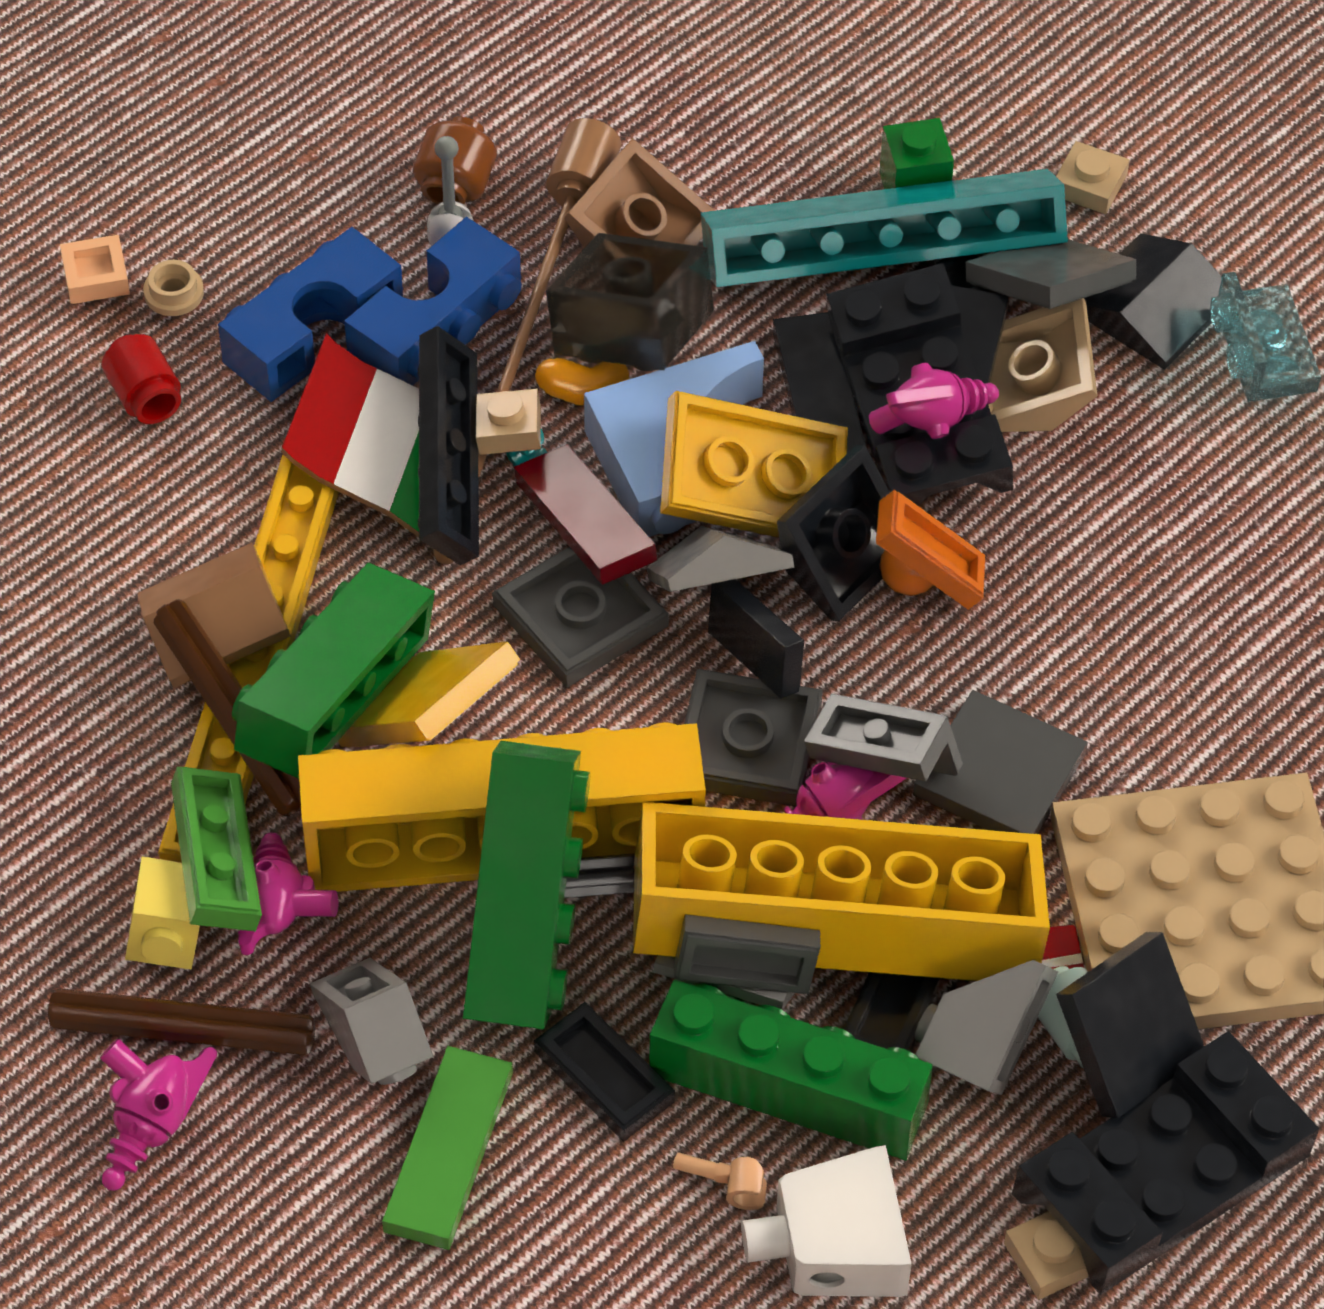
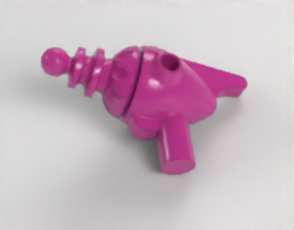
M921 363L912 367L910 379L905 381L895 392L886 394L887 405L870 412L869 423L871 428L878 434L885 433L906 423L915 428L925 430L932 439H939L949 435V428L958 424L964 415L973 414L976 410H982L986 404L994 403L999 397V390L993 383L984 384L981 380H972L970 378L960 379L954 373L933 369L929 363Z
M821 762L812 768L811 776L805 781L806 788L803 785L799 788L796 797L797 806L794 810L787 806L784 808V812L787 814L862 820L863 813L873 800L906 778L847 765Z
M272 832L265 834L253 857L262 916L256 931L238 930V943L243 955L252 954L256 943L264 936L278 934L287 929L297 916L335 917L338 912L339 899L337 891L316 890L313 879L310 876L301 875L297 866L292 863L288 849L283 844L281 836Z
M119 1038L103 1052L100 1059L121 1078L114 1081L109 1090L110 1098L116 1104L113 1120L120 1135L119 1139L111 1138L109 1142L115 1151L114 1153H107L105 1157L113 1165L103 1172L102 1183L105 1188L111 1191L122 1188L125 1183L124 1172L136 1173L138 1167L135 1165V1162H146L148 1156L143 1151L146 1148L163 1145L177 1131L216 1059L217 1051L215 1048H204L191 1061H182L176 1055H167L148 1066Z

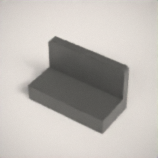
M832 693L804 740L811 759L925 782L932 771L956 776L963 766V761L946 715Z

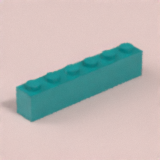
M1049 169L700 212L705 270L716 287L1068 242L1065 185Z

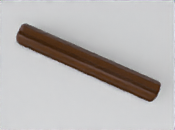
M180 599L164 604L156 611L157 615L154 618V625L234 745L237 722L232 719V709L238 694L242 690V686L188 605ZM239 752L279 814L286 817L301 811L300 782L298 778Z
M62 988L53 990L48 1004L49 1024L57 1029L299 1055L309 1054L315 1039L316 1028L314 1018L305 1014Z

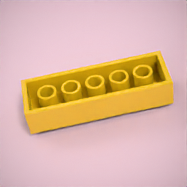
M663 722L646 728L621 730L592 728L582 733L546 736L539 733H528L509 739L478 741L476 739L464 738L447 744L422 746L393 744L384 749L347 752L340 749H328L318 754L298 755L302 827L308 876L313 879L316 890H336L337 892L478 880L492 752L500 741L581 751L579 770L590 772V788L586 811H574L571 836L583 838L581 858L635 853L643 802L705 807L706 788L697 723L676 725Z
M654 802L642 803L634 858L633 953L676 957L684 916L687 914L820 930V951L815 968L979 981L1032 960L1042 963L1050 923L1041 834Z

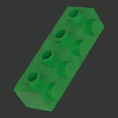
M369 562L350 582H341L335 590L330 604L318 616L315 614L311 615L304 623L299 637L287 650H278L272 657L262 677L253 686L250 684L244 686L238 694L232 709V719L237 722L234 750L299 779L298 755L318 754L321 751L331 749L428 640L435 591Z
M500 741L492 752L463 1019L544 1029L552 1009L563 1010L568 971L556 969L559 944L570 945L575 918V904L564 903L567 878H578L583 848V838L571 837L574 811H586L590 788V772L579 770L581 751Z
M674 979L650 1033L649 1065L665 1081L866 1148L886 1145L888 1155L905 1161L908 1158L928 1106L933 1064L920 1060L912 1052L898 1047L885 1049L855 1039L852 1034L839 1027H818L791 1018L785 1011L775 1006L748 1004L727 997L721 990L711 985H691Z

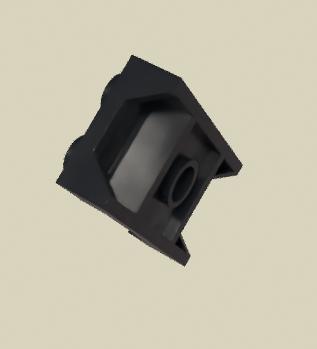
M944 263L827 293L828 319L876 467L889 492L896 490L919 506L929 495L974 483H979L1000 493L1013 490V464L996 415H991L988 404L982 410H976L973 414L964 415L958 424L949 428V435L939 439H932L925 430L915 428L906 423L885 433L878 434L871 428L869 423L870 412L888 404L886 394L895 392L905 381L910 379L911 369L915 365L929 363L933 369L949 371L956 374L960 379L970 378L972 380H979L961 327V312Z
M1228 1031L1179 1062L1171 1080L1163 1084L1158 1090L1121 1117L1110 1118L1081 1138L1070 1132L1019 1165L1012 1195L1020 1204L1045 1206L1079 1245L1091 1285L1102 1295L1308 1158L1320 1128Z

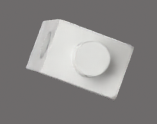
M886 1145L869 1148L785 1174L778 1180V1216L741 1221L742 1241L747 1263L786 1257L792 1289L794 1293L800 1296H907L911 1259Z

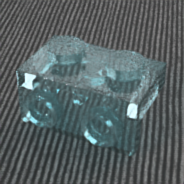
M1236 272L1223 273L1218 296L1211 298V320L1217 333H1224L1228 344L1226 350L1228 370L1232 379H1240L1247 402L1318 392L1321 375L1288 284L1242 291Z

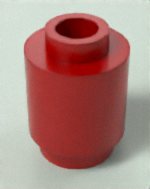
M135 334L122 336L110 345L102 358L101 368L125 411L143 424H157L171 417L181 404V395L179 394L181 385L156 341L149 335Z

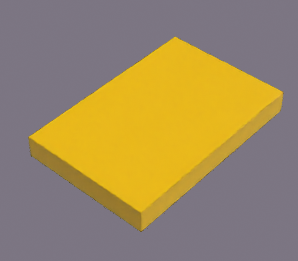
M675 391L668 398L660 513L779 538L777 521L847 454L848 428Z
M508 641L419 652L408 661L337 742L341 747L348 748L431 741L519 665L517 662L520 661V658Z

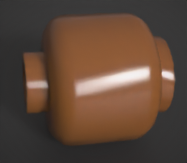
M457 116L453 117L451 121H439L427 128L414 163L413 175L421 186L422 194L428 200L436 204L443 202L441 159L435 153V143L443 136L454 138L459 146L458 153L453 158L455 201L464 205L481 198L484 194L497 157V149L493 141L484 133V127L477 121Z

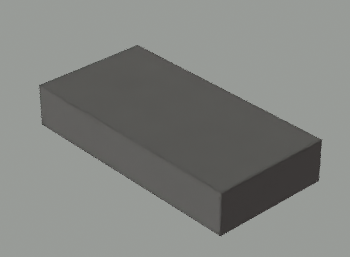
M685 914L674 961V979L809 994L820 951V930Z

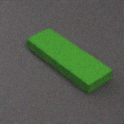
M177 766L171 781L190 924L256 931L262 913L241 776L237 773Z
M447 1045L383 1217L384 1233L450 1250L513 1075L512 1062Z

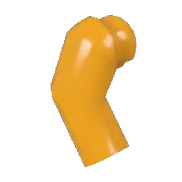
M611 355L591 368L563 358H549L538 365L535 378L538 386L548 395L583 406L584 393L629 380V372L623 360L617 355Z

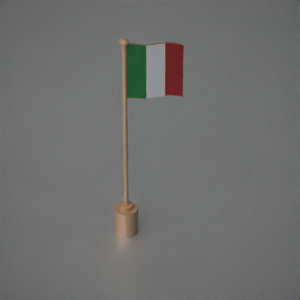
M590 118L575 119L567 125L546 182L548 192L562 206V210L497 392L510 391L568 228V223L564 217L619 154L621 139L618 133L612 127L599 120ZM326 333L282 445L281 453L295 466L319 483L391 517L419 537V388L361 361L337 344ZM478 451V474L480 476L487 454L479 455ZM434 549V557L439 563L447 565L454 562Z

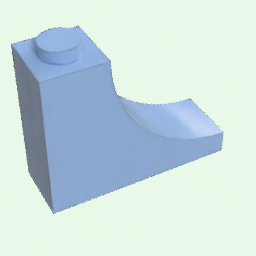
M755 341L584 393L585 433L620 504L649 537L657 534L674 533L685 525L696 522L695 520L660 513L668 398L675 391L743 405L762 397L764 357Z

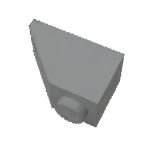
M372 958L365 959L309 983L319 1007L353 1070L371 1084L378 1081L381 1085H387L402 1081L417 1071L416 1064L434 1057L407 983Z
M1032 960L944 993L938 1006L933 1003L930 1004L919 1021L915 1040L921 1044L915 1055L919 1059L931 1063L986 1091L1002 1095L1058 971Z

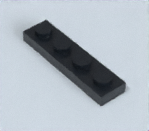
M436 326L419 335V539L458 565H462L479 557L478 446L476 442L477 353L439 326Z

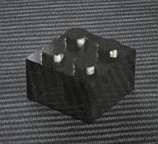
M598 233L546 290L554 354L578 357L580 360L588 363L604 361L631 365L642 371L665 370L714 311L707 247Z

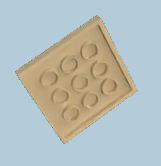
M1307 772L1052 802L1050 818L1082 954L1088 972L1145 932H1163L1198 1029L1324 1014V831Z

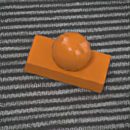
M893 490L879 501L876 544L884 549L879 566L883 581L890 589L903 595L915 596L925 593L933 586H936L968 610L983 599L985 554L900 492Z

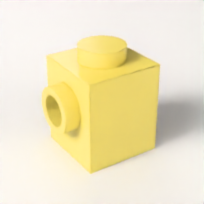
M142 856L125 960L192 970L200 925L190 924L182 862Z

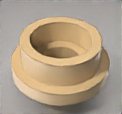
M166 260L155 265L149 272L143 286L146 304L154 312L165 316H180L193 311L201 303L204 296L203 282L200 275L194 271L191 265L181 260Z

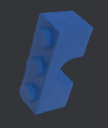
M467 216L426 250L428 289L437 296L426 300H411L400 296L387 286H384L344 321L347 351L361 361L410 385H414L419 381V335L439 326L466 345L475 337L480 326L496 312L506 310L515 302L522 287L520 252Z
M350 227L334 240L324 242L311 257L289 273L286 272L276 277L267 289L245 305H239L232 309L224 320L218 323L222 362L267 400L273 402L312 371L315 363L313 334L307 325L320 320H334L344 324V321L384 286H387L403 297L401 265L354 227Z

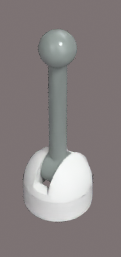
M443 136L435 143V153L441 159L443 202L433 207L427 220V236L431 246L466 216L473 220L470 210L462 203L455 201L453 158L457 155L459 146L457 141L450 136Z

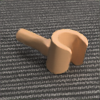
M680 1152L676 1154L673 1163L674 1169L712 1179L718 1183L728 1184L726 1200L730 1205L744 1210H758L764 1206L767 1182L763 1177L764 1170L756 1159L739 1157L732 1160L729 1165L722 1162L708 1161Z

